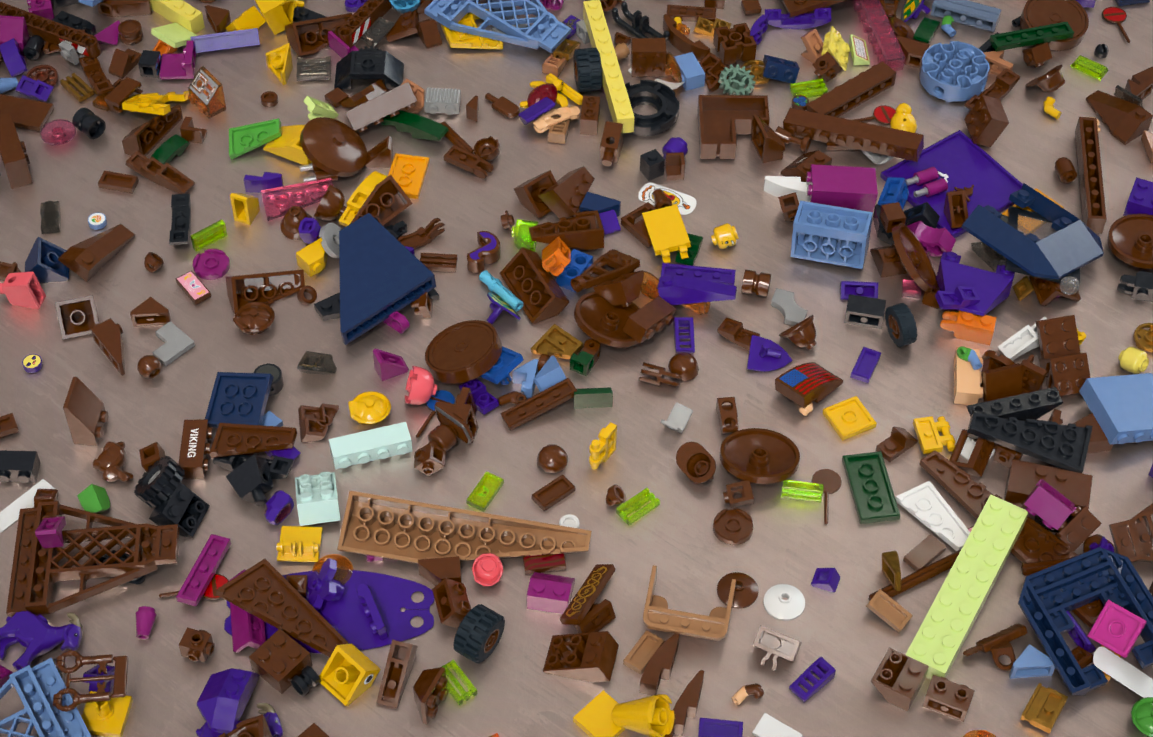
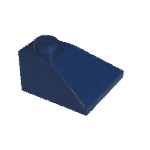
M38 237L25 261V272H34L39 283L67 281L69 279V268L58 260L67 250Z

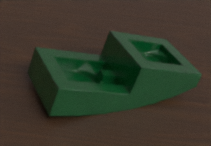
M925 17L918 26L913 39L930 43L934 33L939 28L940 22Z
M175 134L166 140L151 157H154L164 165L166 163L169 164L175 155L180 157L190 143Z
M687 233L691 247L687 248L689 258L681 259L678 251L675 262L693 266L701 248L703 237Z

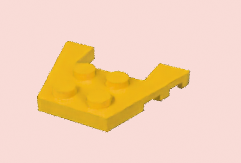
M469 12L458 24L477 28L474 20L481 18ZM441 24L450 48L503 49L502 41L450 30Z
M184 91V94H176L175 92H168L165 95H159L158 93L136 94L124 101L122 108L130 112L166 115L171 111L170 104H165L166 102L187 101L191 98V91Z

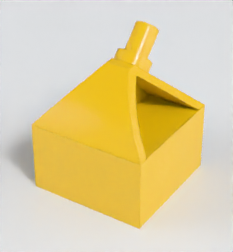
M255 0L274 35L284 31L286 25L293 23L294 8L304 7V1Z

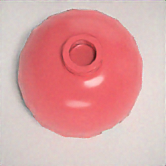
M412 366L413 370H410L406 384L409 396L405 395V404L423 405L430 400L431 395L435 396L437 384H434V377L428 370Z

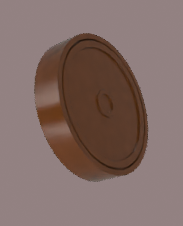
M1028 0L1020 17L1022 30L1068 22L1074 31L1073 38L1048 42L1050 50L1065 51L1079 45L1089 26L1088 15L1076 0Z
M481 320L463 321L444 329L433 338L426 349L425 361L436 380L447 384L464 383L483 375L495 365L502 352V343L495 328L490 323Z

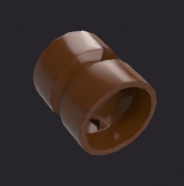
M745 269L741 293L751 295L755 292L757 296L767 297L771 274L761 272L758 275L756 271Z

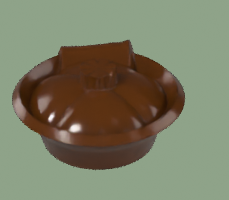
M250 302L237 310L233 322L243 333L249 335L260 334L266 331L273 323L275 313L268 304Z

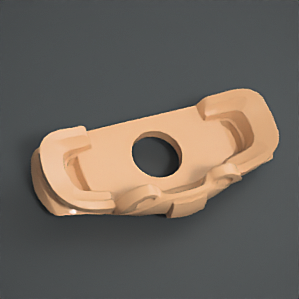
M570 106L548 111L532 122L534 129L537 133H543L552 125L570 118L572 120L578 119L580 110L577 106ZM553 116H559L560 118H559V119H553L552 117H553Z

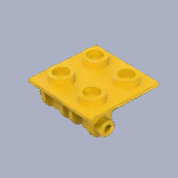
M282 526L280 541L277 543V561L318 562L323 528Z

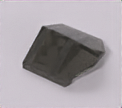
M309 351L305 352L297 367L300 372L312 374H335L337 371L331 354Z

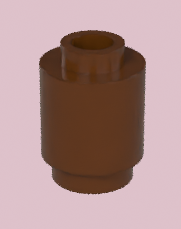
M1062 157L1055 162V170L1062 183H1071L1076 179L1077 172L1071 160Z

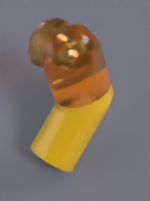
M675 17L674 21L677 22V30L688 36L690 28L682 24L680 17Z

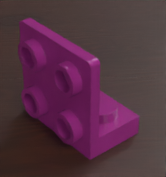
M194 40L187 41L186 48H183V53L162 54L160 79H194L196 64Z

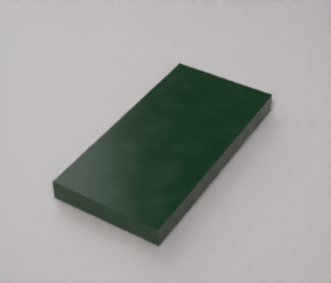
M882 452L843 455L842 462L860 524L900 520V512Z

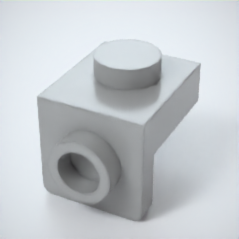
M64 40L58 44L63 58L74 65L79 63V58L85 57L78 54L75 48Z

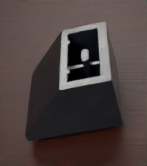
M179 482V486L173 490V494H170L166 501L163 500L162 504L155 507L149 519L158 526L178 524L179 535L192 538L210 505Z

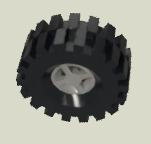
M161 457L159 461L154 462V465L148 468L147 472H144L143 477L138 481L139 484L135 486L134 493L150 508L162 504L163 500L166 501L170 494H173V490L182 481L185 470L171 457Z

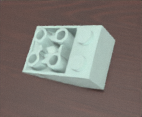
M321 472L317 475L304 474L295 477L300 526L340 521L335 472Z

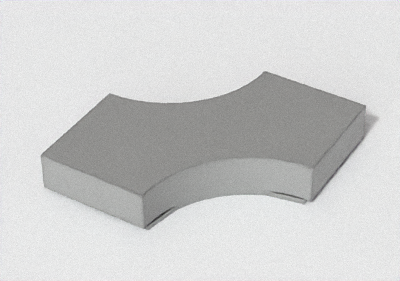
M776 288L771 306L781 311L785 318L784 324L794 326L806 319L808 310L796 304L794 292Z

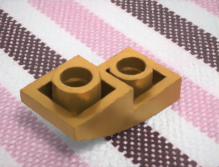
M699 17L693 32L714 37V28L727 26L730 29L731 23L716 18L715 22Z

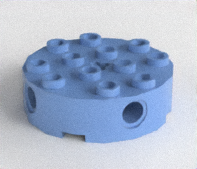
M950 41V44L937 43L927 49L922 57L919 72L920 83L930 95L943 99L945 102H964L970 100L974 95H980L984 91L990 65L985 59L986 55L971 44L960 41Z

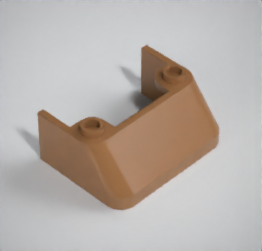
M653 565L643 613L645 626L652 630L714 641L724 639L729 627L736 579H732L727 608L715 607L711 610L709 616L668 609L666 599L654 595L657 566Z

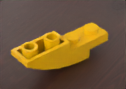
M374 171L366 177L347 201V208L339 219V225L348 226L375 186L388 176Z

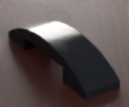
M190 193L175 194L171 198L172 225L169 243L170 245L189 244L191 233Z
M239 454L214 457L213 463L232 472L251 456ZM275 456L273 460L266 459L272 479L287 478L294 459Z

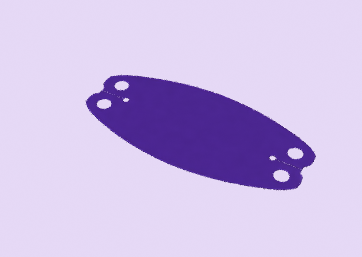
M337 570L333 579L340 581L344 585L343 595L339 600H324L321 609L318 611L349 644L352 643L360 651L390 645L392 640L405 641L430 630L434 625V617L430 613V605L434 603V594L425 585L395 576L367 571ZM314 571L292 573L287 575H307L308 577ZM360 584L368 585L388 634L386 639L381 640L379 634H374L370 626V622L373 621L372 617L367 618L363 608L364 605L361 604L356 590ZM307 587V596L304 597L306 600H308V598H309V596H310V594H311V592H312V589H310V588H308V587ZM414 592H422L424 600L419 603L413 602L411 595ZM227 601V606L230 608V602ZM404 607L406 610L401 612L400 609ZM230 613V616L225 620L224 630L232 636ZM415 616H420L424 623L421 627L416 628L410 624L411 619ZM264 621L265 637L268 640L278 629ZM290 636L308 652L320 653L319 651L311 648L310 646Z

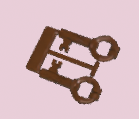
M69 650L56 658V668L61 672L68 673L66 678L67 688L60 690L53 696V706L58 710L68 712L77 705H80V703L111 701V698L126 696L127 656L113 657V654L82 656L79 652ZM75 656L76 665L72 668H65V657ZM115 661L114 675L71 678L70 673L77 671L83 665L99 664L98 674L102 672L107 674V663ZM114 679L112 694L111 692H105L106 682H103L102 685L100 682H97V693L80 694L75 689L69 688L71 682ZM71 693L73 695V703L69 706H62V695Z

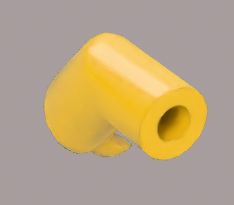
M1049 96L1043 102L1044 111L1058 120L1062 112L1054 108L1055 99Z

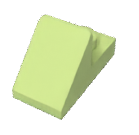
M306 96L304 99V103L310 111L308 114L310 120L318 117L334 119L339 115L328 103Z

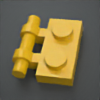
M933 416L913 419V426L923 454H929L933 451L942 452L943 445L948 448L949 452L954 450L955 438L951 435L949 422L946 421L944 416L938 417V422H934Z
M611 422L606 428L603 427L598 435L599 441L594 439L589 446L591 454L589 456V463L592 469H598L601 462H606L616 450L617 425Z

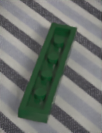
M1061 22L991 35L989 41L997 52L1073 38L1074 31L1068 22Z

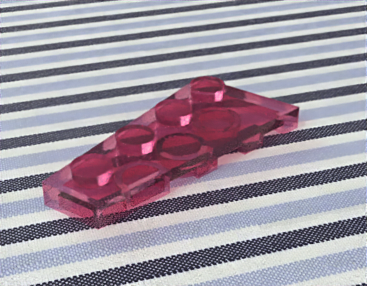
M326 178L261 190L267 221L284 216L292 206L304 208L320 202L326 194L328 186H333L332 179Z

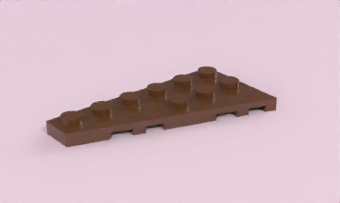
M266 559L258 562L216 590V595L277 629L280 628L286 634L329 658L337 645L349 644Z

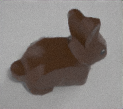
M107 442L98 459L93 461V468L103 473L102 479L106 482L118 480L127 482L133 479L131 473L121 470L126 464L124 442Z

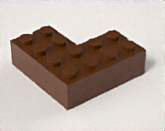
M699 95L697 112L700 159H716V157H719V159H735L736 134H752L754 114H757L769 126L768 95Z

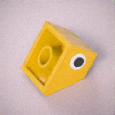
M352 643L343 644L335 647L319 678L321 680L320 683L345 706H349L371 687L381 669Z

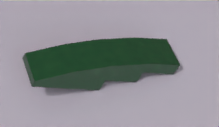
M398 110L399 114L391 118L389 115L383 117L384 121L381 122L382 125L395 126L398 132H409L416 139L440 141L449 131L448 127L431 119Z

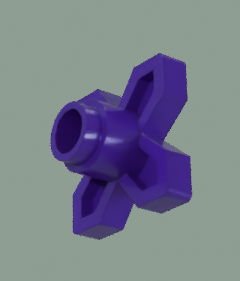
M330 558L323 563L320 573L314 571L308 576L307 587L312 589V592L307 601L317 611L321 609L324 600H339L344 592V585L340 581L333 579L337 571V561Z

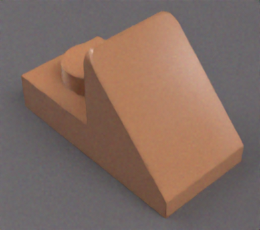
M816 28L801 37L807 49L801 55L812 63H815L816 59L822 56L823 42Z
M1004 50L983 52L986 55L985 59L990 65V73L998 76L1006 68L1012 71L1014 64L1003 60Z

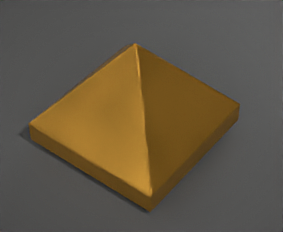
M1028 276L1023 277L1013 286L1019 301L1023 300L1034 290Z

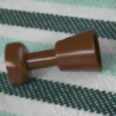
M780 126L777 127L775 133L784 144L789 145L793 143L799 145L800 151L807 153L812 140L811 136L806 135L803 139L794 137L791 132Z

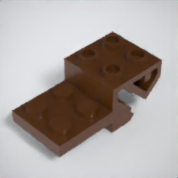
M1075 315L1036 321L1041 352L1039 364L1041 368L1047 370L1045 376L1048 377L1047 388L1056 387L1060 396L1080 393L1079 390L1086 379L1091 377L1087 353H1080Z

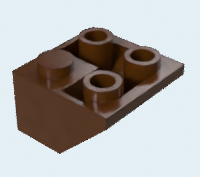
M439 667L423 670L413 686L414 699L422 722L425 725L428 724L431 718H435L438 712V705L441 701L444 702L448 695V679L446 678L445 668Z

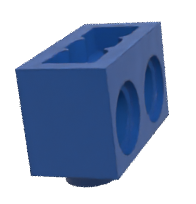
M888 177L878 205L882 206L888 203L899 202L903 210L909 195L905 178Z
M573 249L571 251L570 263L564 267V271L559 276H556L557 284L576 293L571 287V279L580 276L593 264V256Z

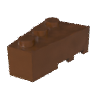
M583 166L568 172L538 196L558 218H568L577 213L595 178Z

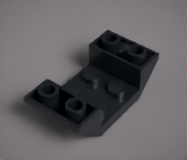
M351 51L336 64L334 89L337 87L339 89H352V79H385V87L387 89H394L403 83L404 63L387 51Z

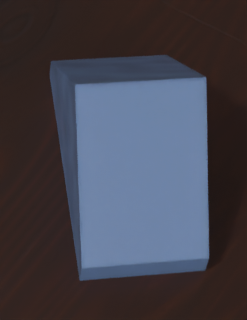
M551 356L533 380L539 391L542 392L567 378L555 356Z
M1029 644L1013 663L1009 676L1010 679L1052 676L1055 666L1050 657Z

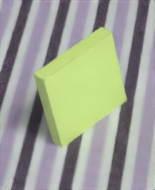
M178 23L152 28L151 30L153 36L173 48L185 46L187 41H191L190 37L198 36Z

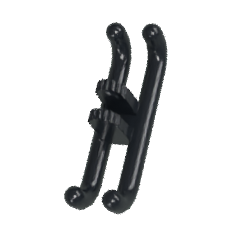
M626 2L621 3V10L624 16L632 22V26L620 18L617 8L612 9L614 21L636 38H648L644 34L649 33L655 38H665L666 41L669 39V31H665L662 35L650 27L649 17H642V13L639 10L631 14Z

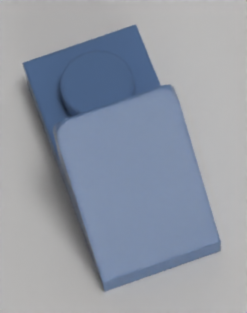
M533 359L512 372L513 383L522 384L521 392H524L527 399L533 397L536 384L533 379L538 374V359Z

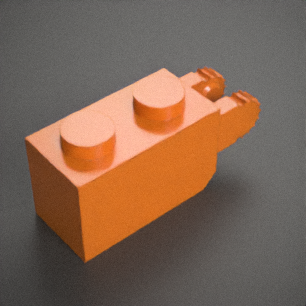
M558 236L542 250V267L546 272L559 276L564 271V267L571 261V249Z
M960 310L959 312H943L942 318L944 320H941V328L953 331V335L957 339L990 346L997 317L989 315L980 316Z

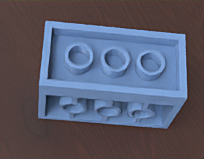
M800 201L793 223L790 257L863 269L869 247L873 212Z

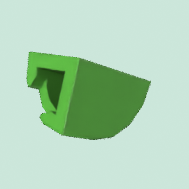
M91 484L77 495L85 511L101 513L110 508V500L103 487Z

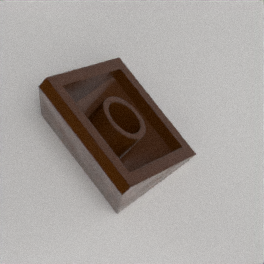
M93 295L55 302L62 340L92 334L90 328L99 324Z

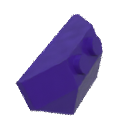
M234 668L211 674L197 701V707L211 731L228 734L236 728V724H238L260 678L259 674Z

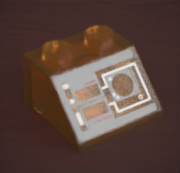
M204 66L200 67L188 87V99L191 104H195L201 114H205L210 119L226 110L222 84Z

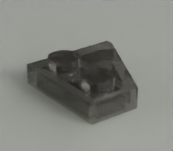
M971 243L972 250L995 272L998 265H1005L1006 258L985 243Z

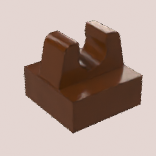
M425 292L411 303V307L414 308V314H422L424 319L431 318L433 303L428 293Z

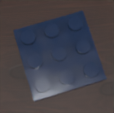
M217 372L205 419H208L209 427L218 428L219 423L262 425L274 377L271 374Z

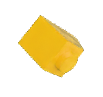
M231 193L230 199L234 220L251 225L260 211L258 198L242 193Z
M322 237L296 252L297 265L310 277L326 268L328 254L321 245Z

